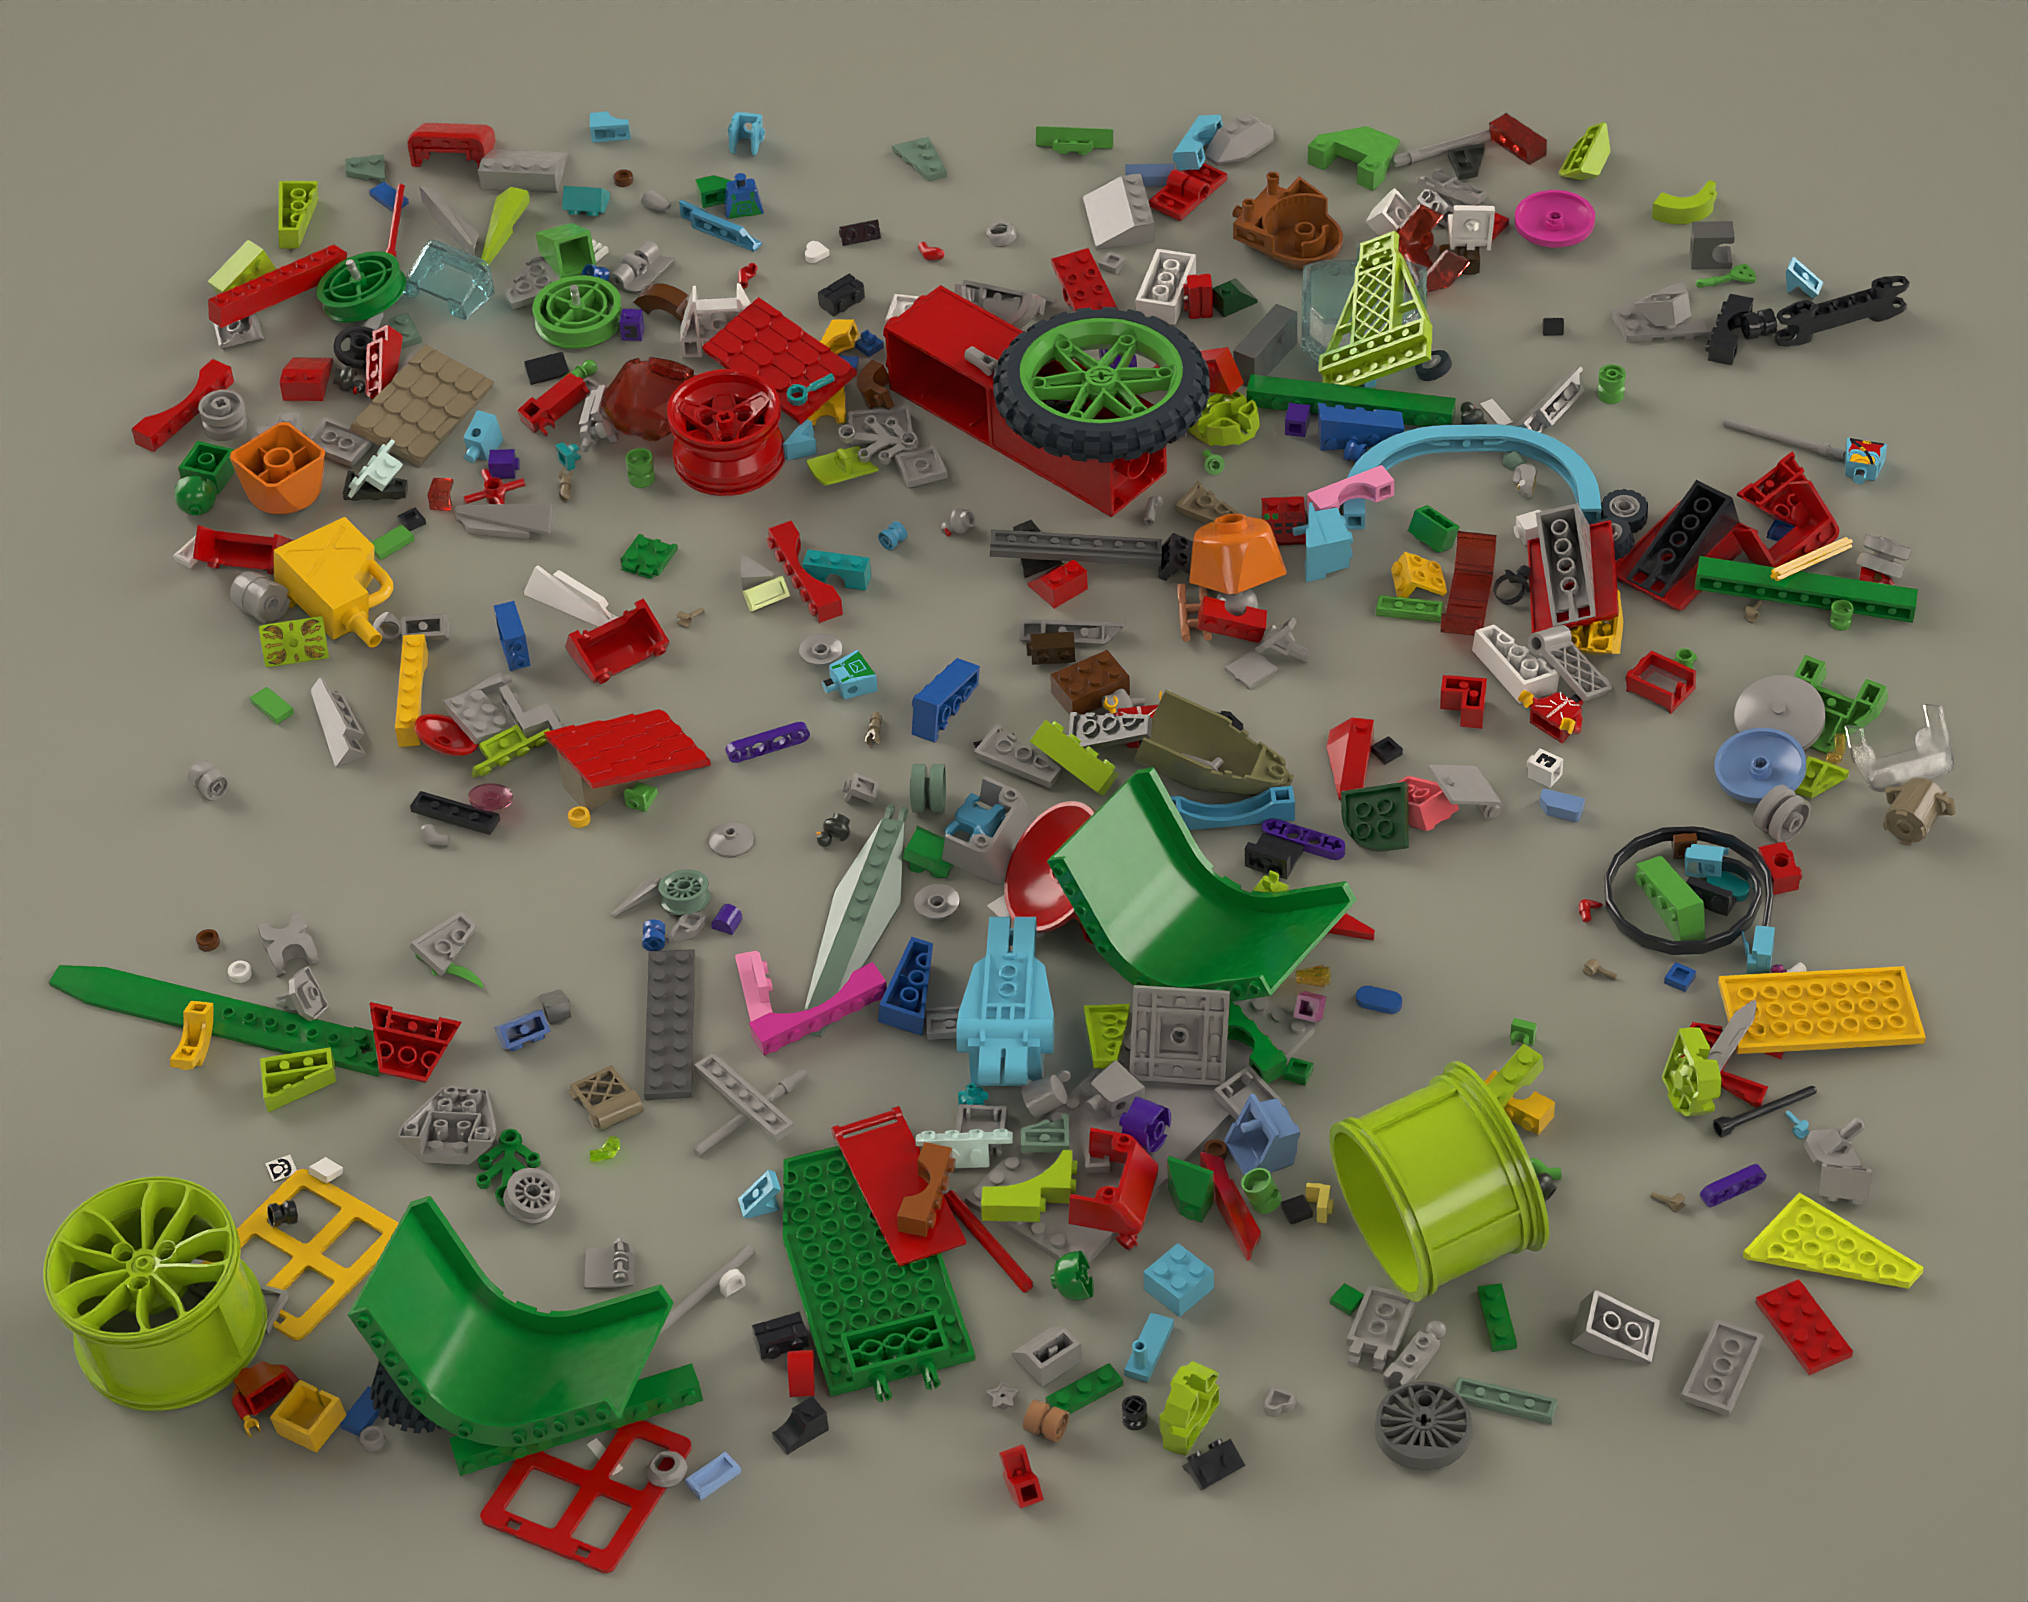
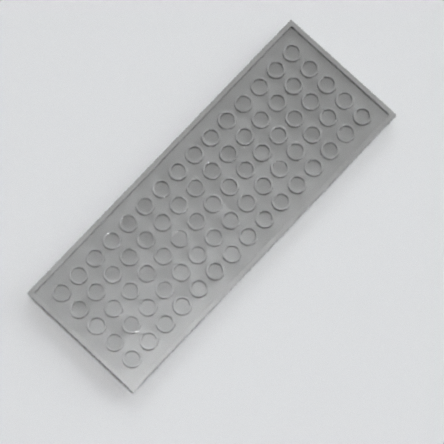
M1263 997L1233 1001L1235 1005H1239L1249 1020H1253L1258 1029L1271 1039L1272 1044L1278 1050L1284 1052L1287 1060L1314 1034V1026L1302 1019L1293 1017V1014ZM1131 1033L1123 1040L1118 1061L1129 1073ZM1227 1040L1225 1082L1249 1065V1056L1252 1054V1050L1243 1042ZM1095 1068L1067 1096V1102L1054 1109L1044 1119H1048L1051 1123L1060 1120L1062 1114H1069V1150H1073V1160H1077L1078 1163L1077 1175L1072 1177V1179H1076V1194L1074 1195L1095 1198L1097 1190L1101 1187L1112 1186L1118 1188L1125 1164L1110 1161V1172L1086 1174L1084 1149L1089 1148L1090 1128L1122 1133V1126L1119 1125L1122 1114L1110 1117L1103 1109L1092 1114L1085 1105V1102L1091 1099V1082L1105 1070ZM1138 1080L1145 1087L1146 1100L1162 1105L1171 1111V1125L1165 1128L1164 1134H1167V1138L1157 1152H1147L1157 1162L1159 1167L1151 1200L1168 1183V1156L1189 1162L1203 1148L1204 1144L1232 1118L1226 1109L1212 1096L1214 1090L1220 1085ZM1241 1080L1231 1087L1234 1091L1232 1096L1246 1087ZM1020 1142L965 1197V1204L981 1213L982 1186H1008L1030 1180L1050 1168L1061 1153L1021 1152ZM1046 1203V1212H1041V1222L995 1221L1056 1260L1069 1252L1081 1250L1085 1254L1088 1263H1090L1119 1234L1068 1224L1069 1203Z

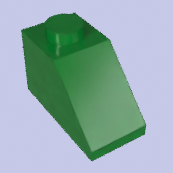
M716 175L695 179L697 196L702 208L724 204L726 183L732 180Z

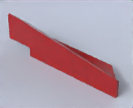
M390 325L372 331L373 342L367 344L365 395L372 400L393 380L398 372L403 336Z
M1200 1152V1167L1213 1171L1214 1201L1245 1259L1248 1261L1252 1257L1255 1245L1261 1239V1231L1234 1181L1229 1179L1223 1158Z

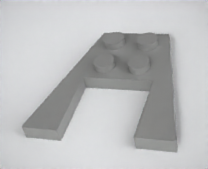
M1679 281L1651 294L1688 291L1682 281ZM1644 297L1612 310V318L1626 342L1652 341L1653 338L1662 337L1664 340H1672V337L1684 336V339H1694L1695 336H1705V339L1711 338V331L1704 319L1678 324L1675 328L1664 329V326H1655L1635 308L1634 303Z

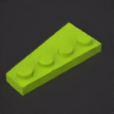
M1130 1004L1084 1005L1083 1014L1093 1069H1106L1114 1061H1119L1130 1013Z

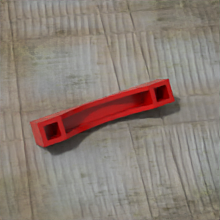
M215 359L210 360L199 370L196 386L183 401L166 411L144 417L132 428L135 444L151 452H155L199 414V403L204 396L213 391L226 390L234 383L231 367Z
M792 520L768 528L769 537L767 538V544L770 550L773 549L775 551L778 563L782 562L786 576L791 577L793 587L800 591L803 603L807 602L811 616H815L818 622L821 623L843 615L842 599L835 588L813 578L800 565L798 561L801 551L800 533Z

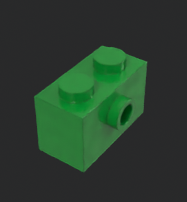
M1426 505L1414 511L1408 532L1414 535L1417 540L1423 541L1430 546L1433 551L1441 553L1453 547L1460 526L1429 505Z

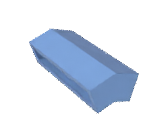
M1125 164V175L1141 173L1144 186H1166L1168 175L1175 169V164Z

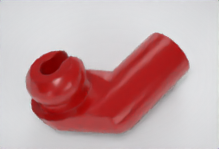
M926 242L918 244L919 251L928 261L942 260L945 256L944 250L939 247H928Z
M749 263L748 266L741 268L738 272V284L740 283L743 289L748 287V280L756 275L758 267L755 263Z

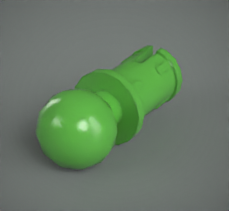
M586 360L582 366H576L575 370L570 373L584 379L587 375H594L598 367L595 361Z

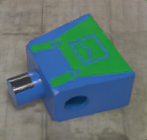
M738 173L734 176L735 181H728L726 183L724 207L727 219L764 214L762 201L754 179H746L744 173Z

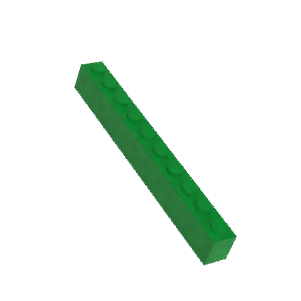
M1251 374L1246 390L1247 403L1253 400L1259 408L1287 411L1289 403L1310 405V414H1318V403H1324L1326 407L1342 405L1344 409L1355 410L1356 407H1361L1366 411L1372 412L1375 409L1397 411L1402 413L1404 425L1421 427L1453 425L1456 414V398L1254 374Z
M1699 557L1694 590L1831 610L1833 602L1846 600L1853 605V614L1913 623L1918 589L1802 571L1776 581L1770 577L1772 575L1771 570L1775 567Z
M690 1363L638 1379L620 1419L525 1446L487 1445L463 1439L458 1435L450 1437L449 1441L459 1475L462 1476L604 1431L619 1428L633 1422L642 1421L659 1414L668 1413L675 1409L690 1406L703 1401L693 1364Z

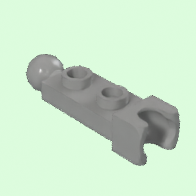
M1439 1320L1431 1321L1426 1328L1427 1334L1420 1330L1416 1333L1396 1361L1392 1362L1383 1375V1385L1385 1388H1389L1393 1383H1400L1401 1386L1416 1380L1440 1348L1441 1341L1438 1339L1443 1338L1446 1333V1327L1443 1322Z

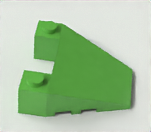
M1368 126L1320 134L1308 144V164L1325 170L1339 156L1358 163L1357 184L1374 191L1385 180L1387 169L1391 165V159L1396 153L1400 139Z
M1805 655L1795 672V677L1812 685L1820 694L1825 707L1824 729L1810 748L1828 754L1879 717L1888 700L1887 686L1866 679L1855 700L1821 687L1827 676L1826 663Z

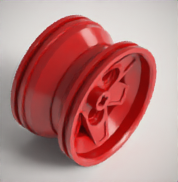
M718 369L698 374L686 380L671 395L667 405V417L670 431L675 437L672 451L674 468L679 478L686 485L705 494L733 496L761 488L780 472L785 462L784 437L778 426L781 418L780 399L775 387L768 380L745 370Z

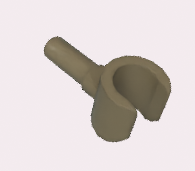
M1759 599L1754 606H1747L1745 610L1747 614L1744 615V618L1754 623L1760 614L1757 609L1762 605L1763 601Z
M701 607L689 614L680 611L677 614V617L680 618L677 624L689 627L694 617L705 612L704 608Z
M1590 959L1584 965L1583 973L1591 977L1597 972L1612 979L1617 977V974L1600 967V963L1596 959Z
M1652 1192L1650 1195L1651 1198L1668 1204V1207L1673 1212H1678L1686 1205L1682 1203L1685 1197L1681 1193H1677L1672 1198Z

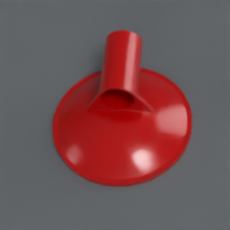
M1076 801L1056 804L1040 814L1022 834L1009 860L1004 885L1006 907L1013 920H1015V917H1036L1037 933L1055 930L1074 918L1079 921L1084 939L1088 943L1094 944L1047 863V860L1096 812L1094 809Z

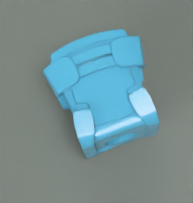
M737 112L733 115L728 127L729 150L732 154H735L740 138L751 139V151L753 155H756L759 145L765 137L762 115ZM745 123L752 124L751 130L746 129Z

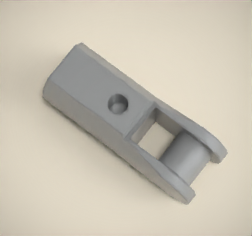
M973 346L964 353V358L981 369L988 376L993 374L998 365V360L982 353Z

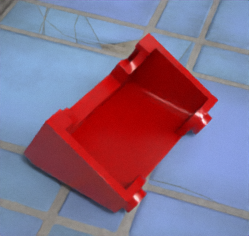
M423 123L409 135L407 141L411 167H421L423 159L429 160L430 152L466 153L467 161L474 160L478 164L477 168L479 169L482 158L494 148L496 138L493 128L485 124Z
M644 598L634 603L635 609L625 610L622 616L589 632L584 630L582 634H580L579 630H576L568 635L565 644L567 652L593 683L603 684L611 676L654 655L659 657L667 651L666 648L670 641Z

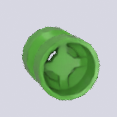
M1837 600L1833 602L1830 616V625L1833 629L1843 631L1850 628L1853 605L1849 601Z

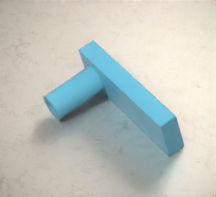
M1150 1313L1139 1339L1132 1344V1354L1124 1369L1125 1376L1149 1382L1174 1327V1319Z

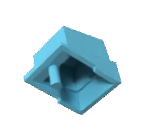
M1310 502L1308 507V524L1292 528L1294 536L1306 534V582L1326 578L1328 573L1348 568L1350 566V558L1353 556L1350 547L1353 543V536L1351 531H1347L1344 515H1340L1338 508L1315 511L1312 502Z

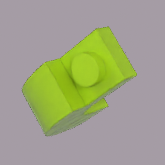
M1709 180L1697 194L1690 197H1676L1662 192L1653 202L1652 219L1669 224H1689L1706 218L1713 212L1714 201L1717 197L1716 182Z

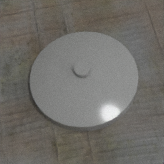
M1788 675L1765 677L1751 684L1739 697L1734 713L1736 730L1738 733L1754 728L1780 730L1795 738L1803 750H1806L1816 742L1824 729V703L1818 691L1800 678Z

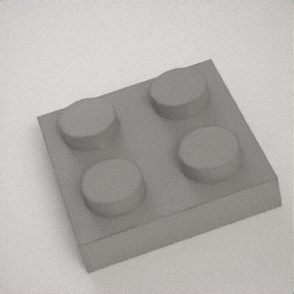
M935 445L895 455L896 464L908 488L948 478L947 470Z

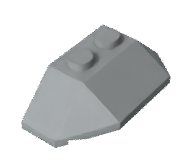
M1245 112L1217 130L1204 153L1205 158L1217 166L1223 165V163L1245 160L1273 142V127Z

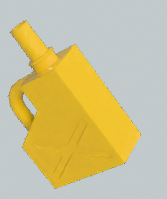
M346 517L274 549V581L287 588L289 591L287 594L311 618L323 617L325 633L332 640L349 632H354L370 648L376 647L381 642L382 635L369 623V609L383 603L390 597L393 592V580L374 560V545ZM374 577L381 587L378 591L369 595L366 588Z

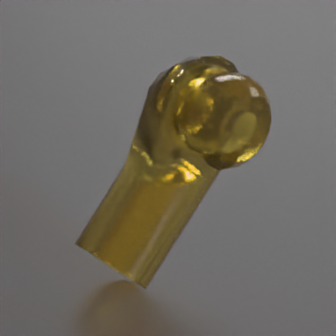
M1835 734L1834 753H1827L1828 763L1835 765L1841 763L1846 751V734Z

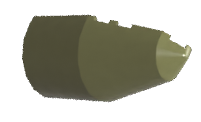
M1166 689L1152 718L1151 738H1143L1133 762L1143 767H1154L1157 773L1194 790L1256 796L1269 788L1290 786L1294 779V774L1290 775L1286 769V762L1283 757L1261 741L1257 744L1248 737L1249 733L1244 729L1239 731L1232 726V721L1229 718ZM1181 753L1210 762L1220 757L1223 760V764L1218 768L1219 772L1213 771L1211 766L1204 765Z

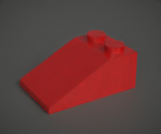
M293 357L283 368L279 381L283 401H323L334 361L333 358Z

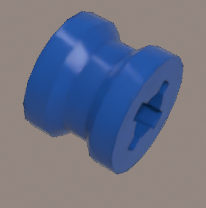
M1349 440L1344 450L1343 459L1346 461L1353 460L1356 463L1367 452V445H1358L1355 441Z

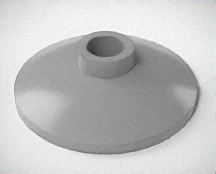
M814 634L802 641L799 647V654L802 660L810 665H828L835 662L841 656L843 650L842 643L837 637L830 634Z
M737 822L721 824L709 836L710 848L714 853L723 857L742 855L752 847L754 842L752 830L748 826Z
M945 884L925 886L917 892L914 898V907L918 914L932 920L945 919L953 915L960 905L957 891Z

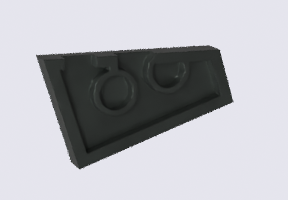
M348 470L343 489L344 500H399L407 496L408 481L406 479L393 478L383 491L365 481L355 495L350 498L348 496L351 491L349 485L355 477L359 479V476L355 475V471Z

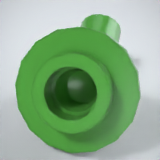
M1209 449L1204 450L1202 455L1205 458V470L1211 475L1220 474L1225 467L1224 459L1217 454L1212 455Z

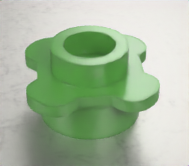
M1682 648L1676 652V658L1673 660L1692 669L1693 662L1697 660V655L1690 649Z

